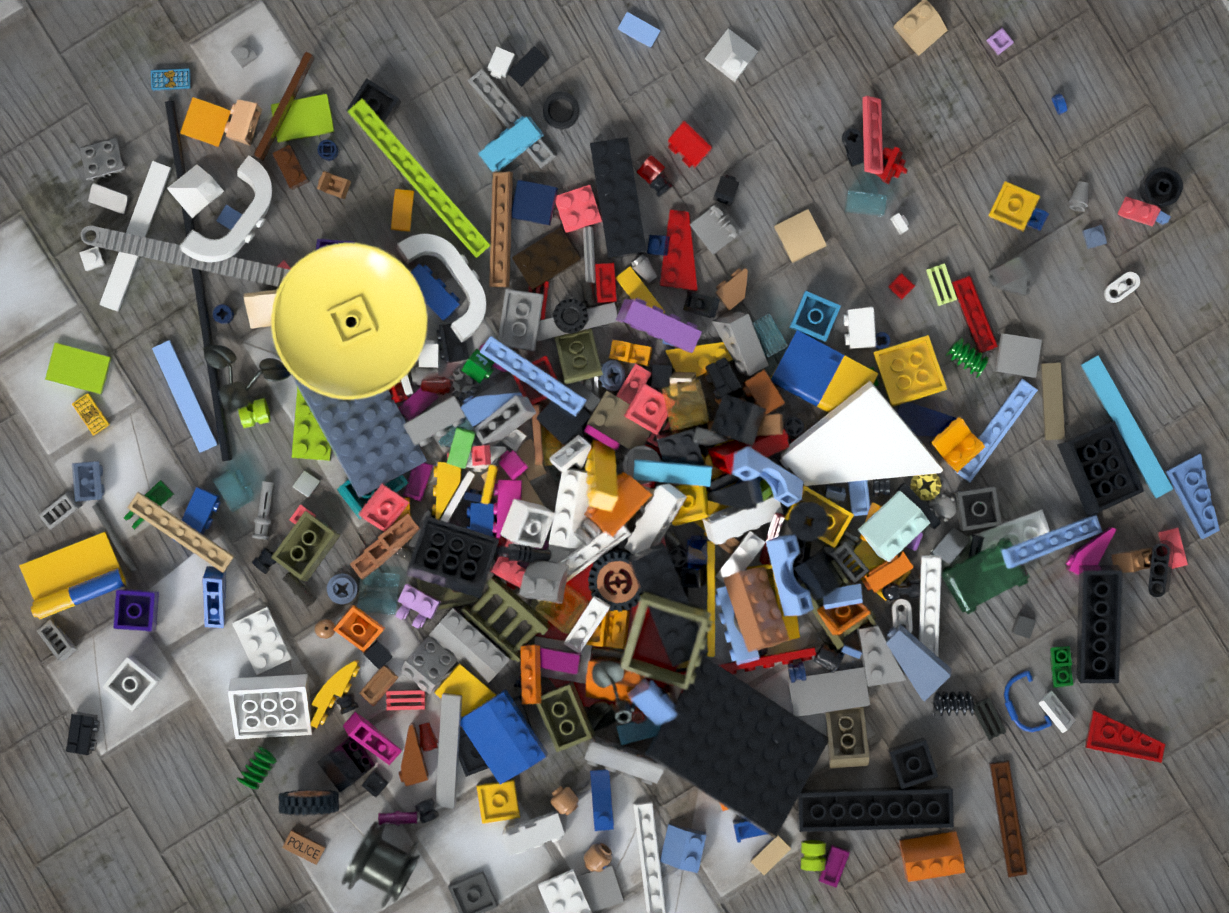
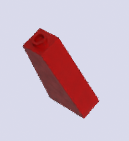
M783 429V434L756 437L753 445L733 440L710 448L708 452L713 467L731 474L733 473L735 453L750 447L762 456L769 457L789 447V436Z

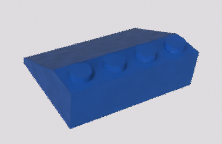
M506 689L461 718V727L499 784L532 767L548 754Z

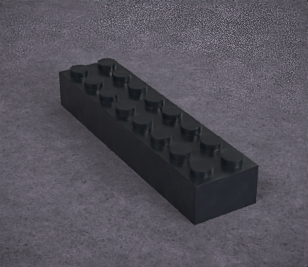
M950 786L906 787L903 789L901 787L802 790L797 799L799 832L954 828L953 789Z

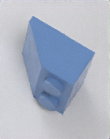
M668 824L660 862L681 870L698 873L706 840V832Z

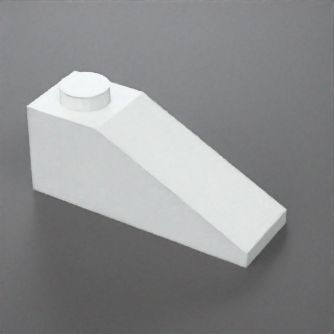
M748 531L715 577L724 583V578L744 571L763 547L765 541L751 531Z

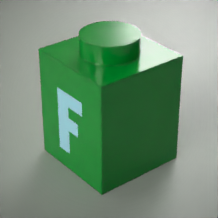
M476 349L468 358L461 371L480 384L484 378L488 380L494 372L492 367L495 362Z

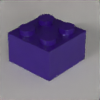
M116 590L113 629L156 630L159 591Z

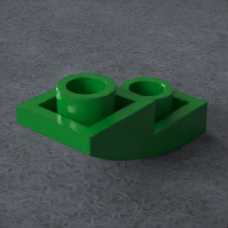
M1070 646L1050 648L1053 688L1073 686Z

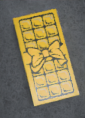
M89 393L72 403L93 436L110 426Z

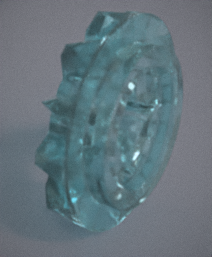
M456 429L441 437L438 441L441 447L452 446Z

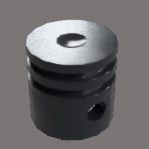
M824 642L817 651L813 661L824 668L827 667V670L831 669V672L834 673L845 654L843 652L840 653V650L836 651L835 647Z

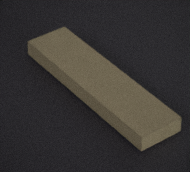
M1061 363L1041 364L1045 440L1065 439Z

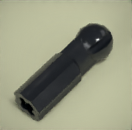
M920 580L909 581L907 586H899L891 582L883 587L882 594L889 601H895L900 595L906 594L910 598L920 597Z

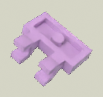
M406 584L398 599L402 606L397 611L395 617L401 620L403 618L406 619L411 608L419 613L414 619L412 626L418 629L422 628L427 617L429 619L434 617L441 601Z

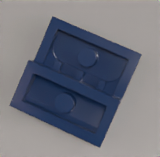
M518 180L511 218L550 226L558 188Z

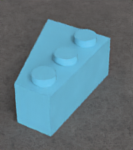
M520 117L514 122V127L510 130L509 128L504 130L498 139L488 143L485 149L478 153L492 172L501 171L544 136L531 117Z

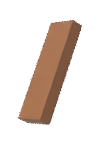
M532 405L536 411V414L532 416L535 465H542L541 423L536 419L540 414V408L538 405Z

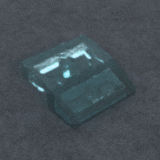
M372 572L363 580L360 579L358 608L363 612L396 615L400 575Z

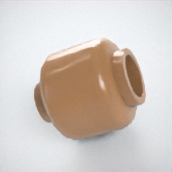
M560 786L552 792L554 796L551 798V804L559 814L569 815L579 807V798L570 787L562 788Z
M603 843L593 844L584 854L586 868L592 872H602L612 861V851Z

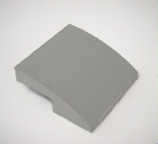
M1001 334L995 371L1036 378L1042 340Z

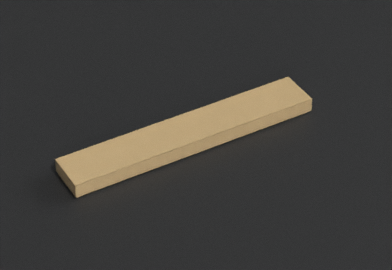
M137 492L127 507L221 572H225L235 557L140 492Z

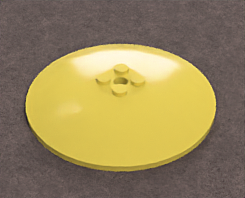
M356 243L335 244L307 255L285 276L273 302L271 314L272 335L282 362L289 372L303 385L317 393L332 398L362 399L386 391L402 380L412 369L425 343L427 309L419 285L407 268L397 259L380 249ZM349 317H355L357 320V324L353 328H349L346 324Z

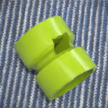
M265 398L254 400L253 404L250 403L248 406L238 410L243 428L255 426L256 422L259 424L271 422L270 411Z
M819 840L801 841V853L804 856L801 857L800 868L806 871L825 870L826 859L823 855L826 854V842Z

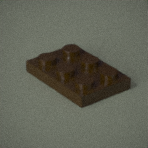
M561 227L512 257V260L532 291L581 261Z

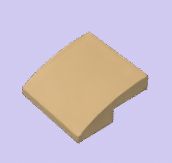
M809 209L774 226L792 263L826 247L822 234Z

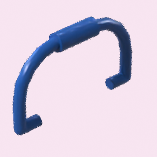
M1027 670L1009 680L1005 686L1004 704L1011 720H1014L1019 728L1028 732H1036L1052 725L1050 717L1045 715L1046 723L1040 726L1026 727L1019 721L1014 705L1009 699V690L1015 681L1027 676L1029 682L1033 681L1030 671Z

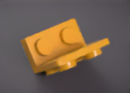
M961 417L952 421L932 441L933 446L943 460L957 473L985 448V445L970 431Z

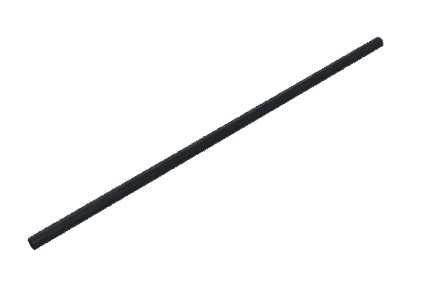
M166 101L165 107L178 180L186 171L175 102ZM182 207L187 238L192 230L195 231L193 218ZM191 268L203 344L206 347L213 345L202 271ZM207 363L222 462L230 461L232 458L224 408L219 397L220 383L217 368Z

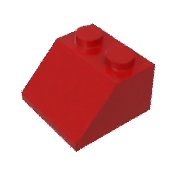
M685 121L681 123L667 141L669 144L668 148L675 155L679 153L683 157L682 162L689 168L692 166L695 169L712 150V147Z

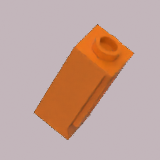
M900 551L890 562L884 561L867 572L868 575L863 576L865 580L862 582L868 591L872 590L875 593L914 567L905 553Z

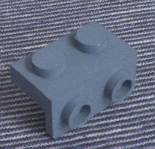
M99 461L72 463L75 502L101 500L105 489L104 485L101 484L103 468Z

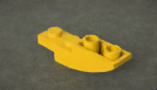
M354 660L336 672L318 692L312 702V705L318 707L310 724L311 726L318 728L320 724L324 725L328 717L325 713L328 707H333L337 699L334 695L342 697L344 693L348 694L352 686L349 682L352 676L356 677L360 670L358 666L359 660Z

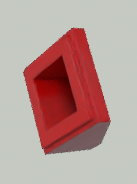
M651 155L636 173L651 184L665 169V166Z

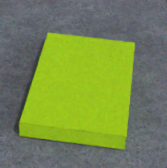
M328 94L294 100L276 135L277 142L281 143L334 133ZM279 103L270 104L272 115H274Z
M54 343L45 380L102 394L112 357Z

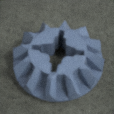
M609 360L602 364L603 375L598 379L602 382V387H605L608 391L620 389L625 381L623 366L615 360ZM611 373H616L613 377L608 378V375Z
M337 574L329 580L327 594L333 602L347 604L357 594V583L353 577L347 574ZM336 583L340 585L348 583L346 591L349 595L344 592L337 595L339 587Z

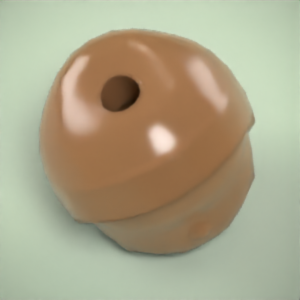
M328 619L319 621L314 628L316 635L324 639L332 637L335 634L333 630L335 624Z

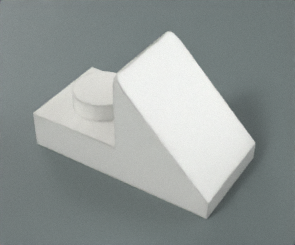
M578 435L549 459L562 473L573 464L581 470L591 445Z

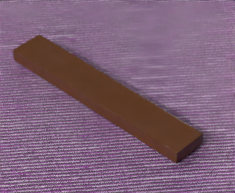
M304 53L254 153L257 158L263 161L315 59L312 54Z
M1008 760L989 763L1007 876L1027 875L1010 763Z

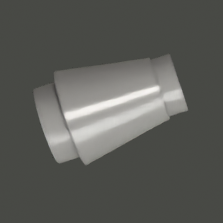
M1082 181L1077 183L1069 200L1070 209L1082 212L1088 207V183Z
M643 253L631 261L632 268L648 283L657 277L648 257H645Z
M414 367V369L410 370L412 385L417 384L419 386L439 379L438 369Z

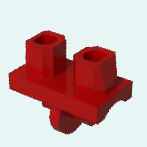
M884 147L883 159L888 160L886 167L883 166V173L875 175L886 184H890L892 177L899 178L901 173L907 174L908 169L904 167L906 161L901 159L903 152L900 151V148Z

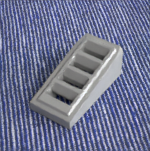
M69 491L41 512L39 517L51 530L83 505L80 501L75 502L73 491ZM60 503H62L63 506L67 509V512L63 509ZM54 508L60 513L61 517H59ZM50 512L56 521L53 522L47 513Z
M53 619L48 620L37 630L58 660L65 661L77 651V647ZM49 629H54L48 635L45 634ZM58 634V636L51 641V638ZM62 640L63 642L57 647L56 644Z

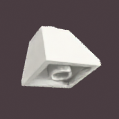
M728 28L706 56L705 60L736 82L758 51Z
M195 165L167 188L191 218L195 217L224 192L212 176L198 165Z

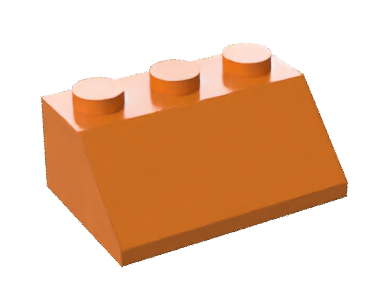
M624 472L617 475L618 499L612 510L607 511L588 506L587 511L584 513L602 532L611 537L624 526L652 495L635 479Z
M590 659L586 676V697L616 702L612 685L602 688L595 684L592 678L593 666L603 660ZM624 669L623 679L615 682L619 699L632 704L633 701L628 693L644 678L646 679V676Z
M956 831L899 840L905 878L908 882L965 873L963 855Z

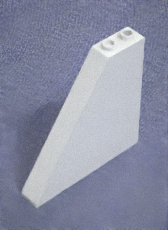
M871 381L789 444L788 448L780 451L782 458L780 461L786 469L790 467L794 472L792 474L803 480L805 486L935 474L943 471L939 462Z

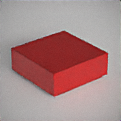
M902 273L888 286L900 300L915 287Z

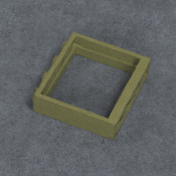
M644 592L640 599L620 668L687 689L689 683L693 684L696 673L693 670L695 666H699L702 657L698 654L700 649L704 650L707 638H704L705 631H710L712 621L709 618L711 613ZM648 605L702 622L686 675L632 658Z

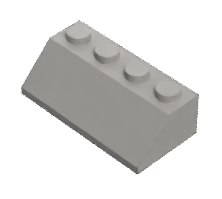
M455 607L429 634L435 642L451 653L457 659V662L485 685L510 660L500 647L472 622H469Z

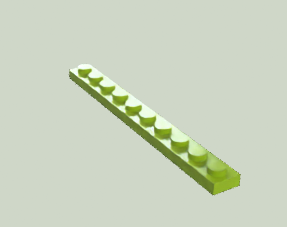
M363 99L348 111L476 258L491 246Z

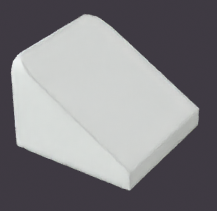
M304 471L293 485V488L310 497L320 481Z

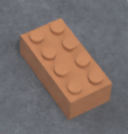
M765 567L740 571L723 579L748 652L773 647L790 640Z

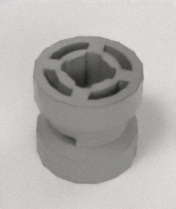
M589 519L583 523L581 528L574 532L575 536L586 546L592 542L593 537H597L601 533L600 529Z

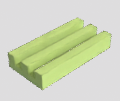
M945 263L927 269L926 272L938 306L957 300ZM939 269H942L951 298H948ZM934 271L944 297L943 301H941L938 289L936 287L932 275V272Z

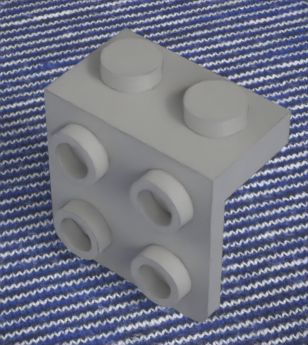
M427 637L404 662L401 671L408 679L416 682L422 691L431 694L438 682L455 665L457 659L431 637Z

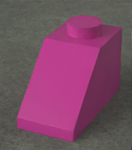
M507 450L499 457L501 459L499 464L512 480L518 478L529 468L514 450L511 452Z

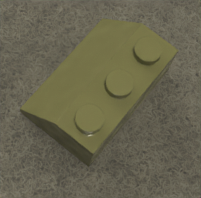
M305 511L271 558L300 580L308 581L341 535L326 523Z

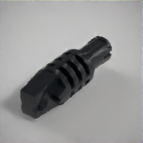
M508 544V547L502 546L498 549V557L509 558V561L518 562L549 561L551 559V550L536 549L535 547L521 544Z

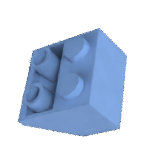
M644 678L628 693L630 699L656 725L664 723L677 715L674 711L676 706L672 703V700L665 693L661 695L662 692L652 680L648 682Z

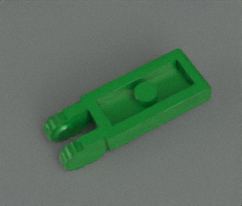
M162 480L145 494L146 497L161 507L174 495L172 490ZM130 510L123 518L126 521L130 520L135 513ZM140 517L131 527L135 530L145 520Z

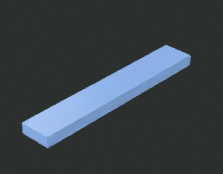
M492 336L489 337L480 350V353L575 417L587 401Z
M169 340L153 347L152 350L199 453L217 446V441L171 341Z
M1024 379L1019 381L978 439L985 445V448L957 473L969 483L973 480L1038 389Z
M1094 514L1001 551L1008 569L1102 533L1097 514Z

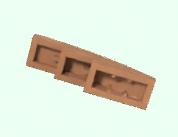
M407 514L378 536V540L364 550L365 553L355 559L350 565L363 580L395 554L420 528L410 515Z

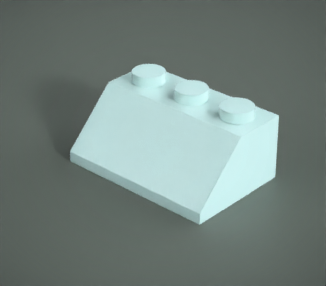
M898 491L858 530L875 553L882 559L890 562L930 522L921 509L901 491Z

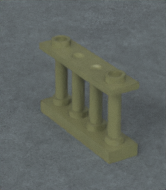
M834 559L830 560L843 580L839 587L850 586L851 584L843 574V569ZM804 583L800 584V586L808 590ZM811 596L814 608L811 611L837 649L844 646L842 641L845 636L868 621L872 626L876 625L874 621L876 616L869 609V615L841 634L832 635L817 612V609L824 605L823 597L814 600Z
M493 575L486 583L488 585L486 593L472 608L467 604L462 609L463 616L469 622L473 621L503 648L511 660L519 662L521 660L520 646H526L537 633L544 635L551 625L502 580ZM494 594H498L503 599V602L485 621L478 612ZM508 607L514 608L517 611V616L499 633L492 625ZM522 620H527L531 624V629L513 646L506 638Z

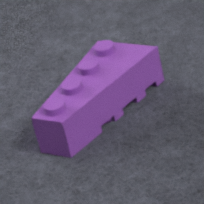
M636 298V300H624L616 321L629 323L630 327L646 331L650 336L660 340L663 339L668 344L693 353L702 333L697 330V325L690 322L684 324L680 322V317L673 314L667 316L663 314V309L656 306L650 308L646 306V301Z

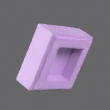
M1003 28L986 40L997 55L1014 43Z

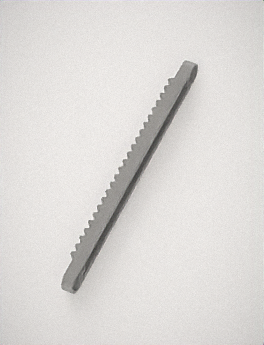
M86 226L81 231L82 241L91 246L275 287L280 286L290 271L289 269L236 257H230L218 262H204L181 251V245L95 226ZM90 230L96 232V238L93 241H89L86 237L87 232Z

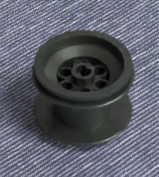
M375 821L355 852L341 884L345 885L348 882V890H350L361 879L386 893L381 907L384 908L391 896L394 902L398 900L421 855L413 856L418 842H415L407 853L382 840L385 824L377 827L378 822Z

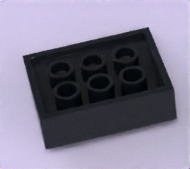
M1115 421L1057 444L1086 515L1099 513L1144 492Z
M426 516L408 566L407 575L481 599L500 539Z

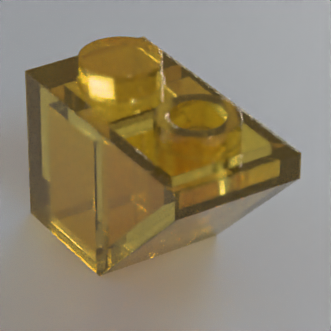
M541 424L545 466H550L553 464L549 458L562 448V443Z

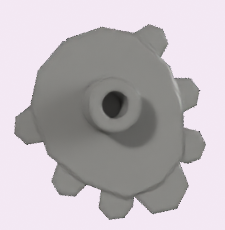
M942 494L940 498L937 495L934 500L928 501V506L931 507L930 510L935 513L937 518H943L945 522L953 517L957 511L955 497L949 498L946 494Z

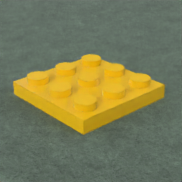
M929 335L873 352L892 407L947 390Z

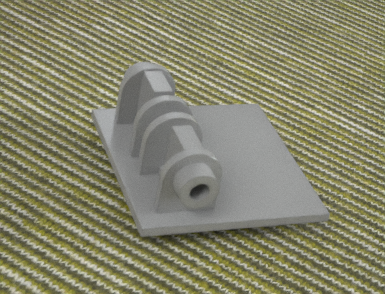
M117 138L80 148L86 180L92 179V181H95V179L102 176L105 178L106 174L112 176L111 173H122V170L126 169L124 162L121 160Z
M720 202L713 205L707 212L690 224L712 255L743 232Z

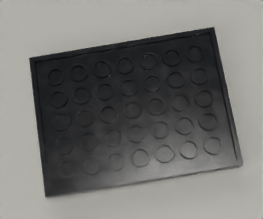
M702 656L699 666H695L693 670L696 673L694 683H689L687 689H682L674 703L676 706L674 711L677 715L662 724L645 755L768 835L776 838L825 749L828 737L710 659Z

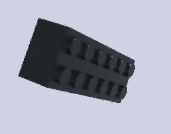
M628 137L590 143L608 259L646 253V245Z
M663 543L627 557L642 595L646 592L690 606L667 548ZM648 605L647 608L671 665L675 667L689 661L700 630L696 620ZM706 644L704 650L700 649L698 655H703L709 652Z
M1079 565L1076 677L1080 683H1119L1122 569L1118 565Z

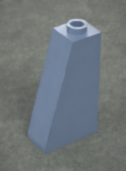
M899 624L896 628L892 627L886 634V644L921 699L926 701L951 676L952 669L905 627Z

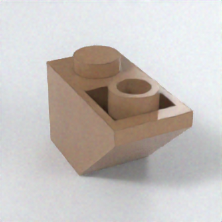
M739 268L731 274L732 279L729 282L724 280L716 287L717 291L715 294L728 311L745 299L748 275L746 268L743 270Z
M1152 548L1112 554L1113 565H1118L1122 569V573L1151 568Z

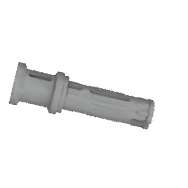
M262 481L258 516L254 519L255 530L252 538L269 540L267 535L269 524H271L269 514L274 485L272 482ZM266 492H267L266 505H265V509H264L265 496H266Z

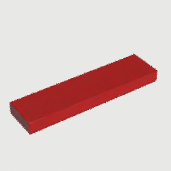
M967 276L952 282L978 352L983 353L998 347L971 277Z

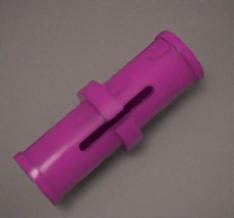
M417 811L378 813L379 826L382 824L400 826V824L418 823Z

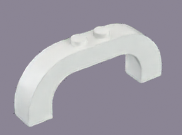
M248 155L238 169L237 176L252 187L255 198L229 234L218 240H210L192 230L181 244V251L196 260L218 262L230 258L243 247L245 242L249 243L255 235L253 233L257 227L260 228L266 220L264 217L269 210L272 196L269 175L258 161Z
M418 234L398 243L397 250L407 264L424 255L434 256L443 262L466 295L469 303L466 314L453 322L451 328L461 342L470 338L478 330L484 318L486 297L478 281L480 278L475 270H470L466 257L463 254L460 255L456 248L447 240L436 235Z

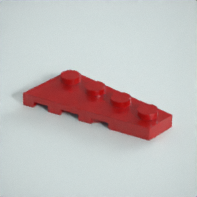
M670 210L666 236L670 237L667 256H663L660 286L698 291L689 212Z
M1092 710L1085 748L1162 763L1165 749L1164 743Z

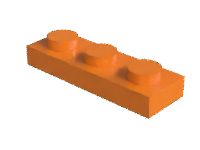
M540 645L520 646L522 704H541Z

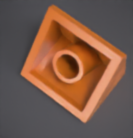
M862 603L825 609L823 605L817 609L818 614L832 635L841 634L870 614V611Z
M351 605L333 630L364 652L385 627L355 605Z

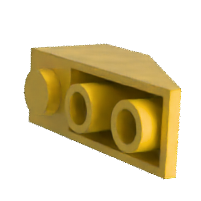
M438 462V466H434V477H437V485L433 486V496H436V504H433L432 515L436 516L438 520L443 515L462 479V468L447 464V462Z

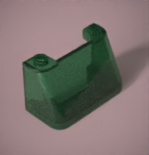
M1008 535L999 539L997 545L992 544L987 549L959 564H954V568L947 567L941 570V576L962 613L970 614L977 610L976 606L1016 585L1021 587L1029 582L1028 578L1030 575L1024 564L1007 569L1001 550L1013 546Z

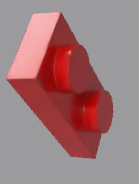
M614 263L595 264L597 303L617 302Z

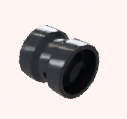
M265 547L261 551V555L255 557L252 561L253 565L264 574H267L270 566L277 562L271 558L273 553Z
M432 798L415 805L416 811L420 813L422 824L439 817L438 811L433 807L434 802Z

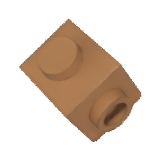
M323 171L319 178L317 189L345 199L351 181Z

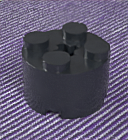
M1166 167L1157 168L1149 172L1140 182V195L1143 201L1159 208L1175 203L1183 191L1181 176L1176 171ZM1159 186H1164V189H1163V190H1159L1158 187H1159Z
M801 502L790 511L788 526L792 534L799 539L813 541L820 538L828 528V515L824 508L817 503ZM806 516L813 519L810 526L803 523L806 520Z

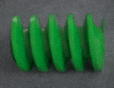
M962 338L955 341L945 356L952 354L951 361L958 358L957 365L965 363L963 369L966 370L970 367L969 374L977 372L976 378H978L987 366L989 357L982 358V352L975 355L976 348L973 347L969 350L970 344L966 343L963 345L964 339Z
M258 746L261 751L260 753H253L257 758L249 759L252 766L245 765L248 772H240L244 778H236L240 783L251 789H259L260 785L258 783H263L264 781L262 776L267 777V770L273 768L271 763L275 764L277 762L274 755L261 746Z

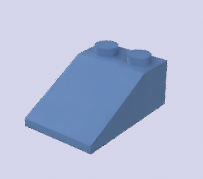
M510 393L475 398L470 396L463 401L464 405L461 406V409L471 425L476 427L516 395L522 396V394Z

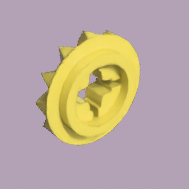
M936 473L914 475L910 484L913 492L924 501L934 499L940 493L942 485ZM923 480H925L926 482L933 481L931 485H929V490L931 492H929L927 489L919 490L921 486H923Z

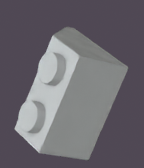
M539 560L530 562L523 575L519 595L525 598L562 603L569 565Z

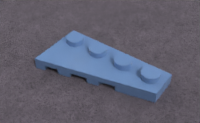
M1197 454L1165 471L1200 538L1204 539L1218 532L1220 529L1215 509L1212 505L1211 493L1207 485L1201 454Z

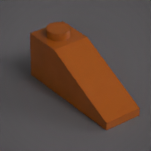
M415 723L409 725L401 771H399L400 780L405 782V786L428 781L429 779Z

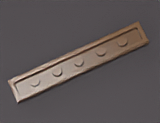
M510 171L493 172L489 287H509L513 183V172Z

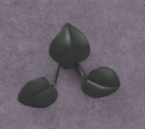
M210 345L203 348L204 358L210 366L219 369L226 366L229 368V384L223 385L219 390L220 400L228 414L250 404L251 396L248 390L259 375L263 374L264 379L271 382L282 381L291 376L283 362L274 358H266L259 364L261 370L255 374L245 387L242 382L236 381L233 383L231 364L236 362L237 358L231 349L222 345Z
M600 661L592 668V678L595 684L602 688L612 685L616 698V705L613 703L609 705L607 702L601 701L590 706L588 718L594 731L605 728L616 721L620 723L629 722L631 720V712L634 711L636 705L633 702L630 706L627 701L619 699L615 682L623 679L624 669L620 668V664L613 661ZM659 687V690L662 692L661 695L665 693L671 699L669 694L664 689Z

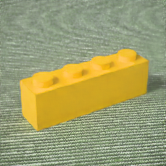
M593 440L585 464V470L587 471L586 484H588L586 496L589 500V506L611 511L618 499L615 450L603 442Z

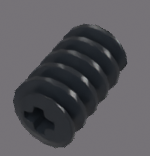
M952 691L949 697L947 692H943L942 696H940L939 692H935L933 697L934 716L936 711H939L940 716H943L944 711H947L948 716H950L952 710H954L956 716H958L960 710H962L964 716H966L967 710L973 716V697L969 691H966L965 695L959 691L957 696Z

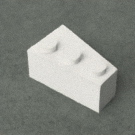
M554 811L503 829L502 836L508 854L512 856L523 853L533 847H541L545 842H556L563 839L562 836L565 835V829L560 814Z

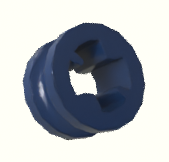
M884 332L875 334V342H878L876 341L877 337L881 338L884 336L886 338L884 340L886 341L885 345L881 344L879 346L876 343L875 348L885 349L890 344V337Z

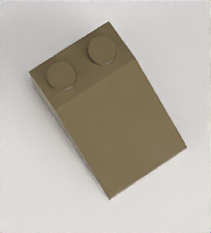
M608 391L604 394L587 423L630 450L636 446H643L651 434L649 430L624 417L630 404Z
M864 707L826 712L830 768L868 766L870 757Z

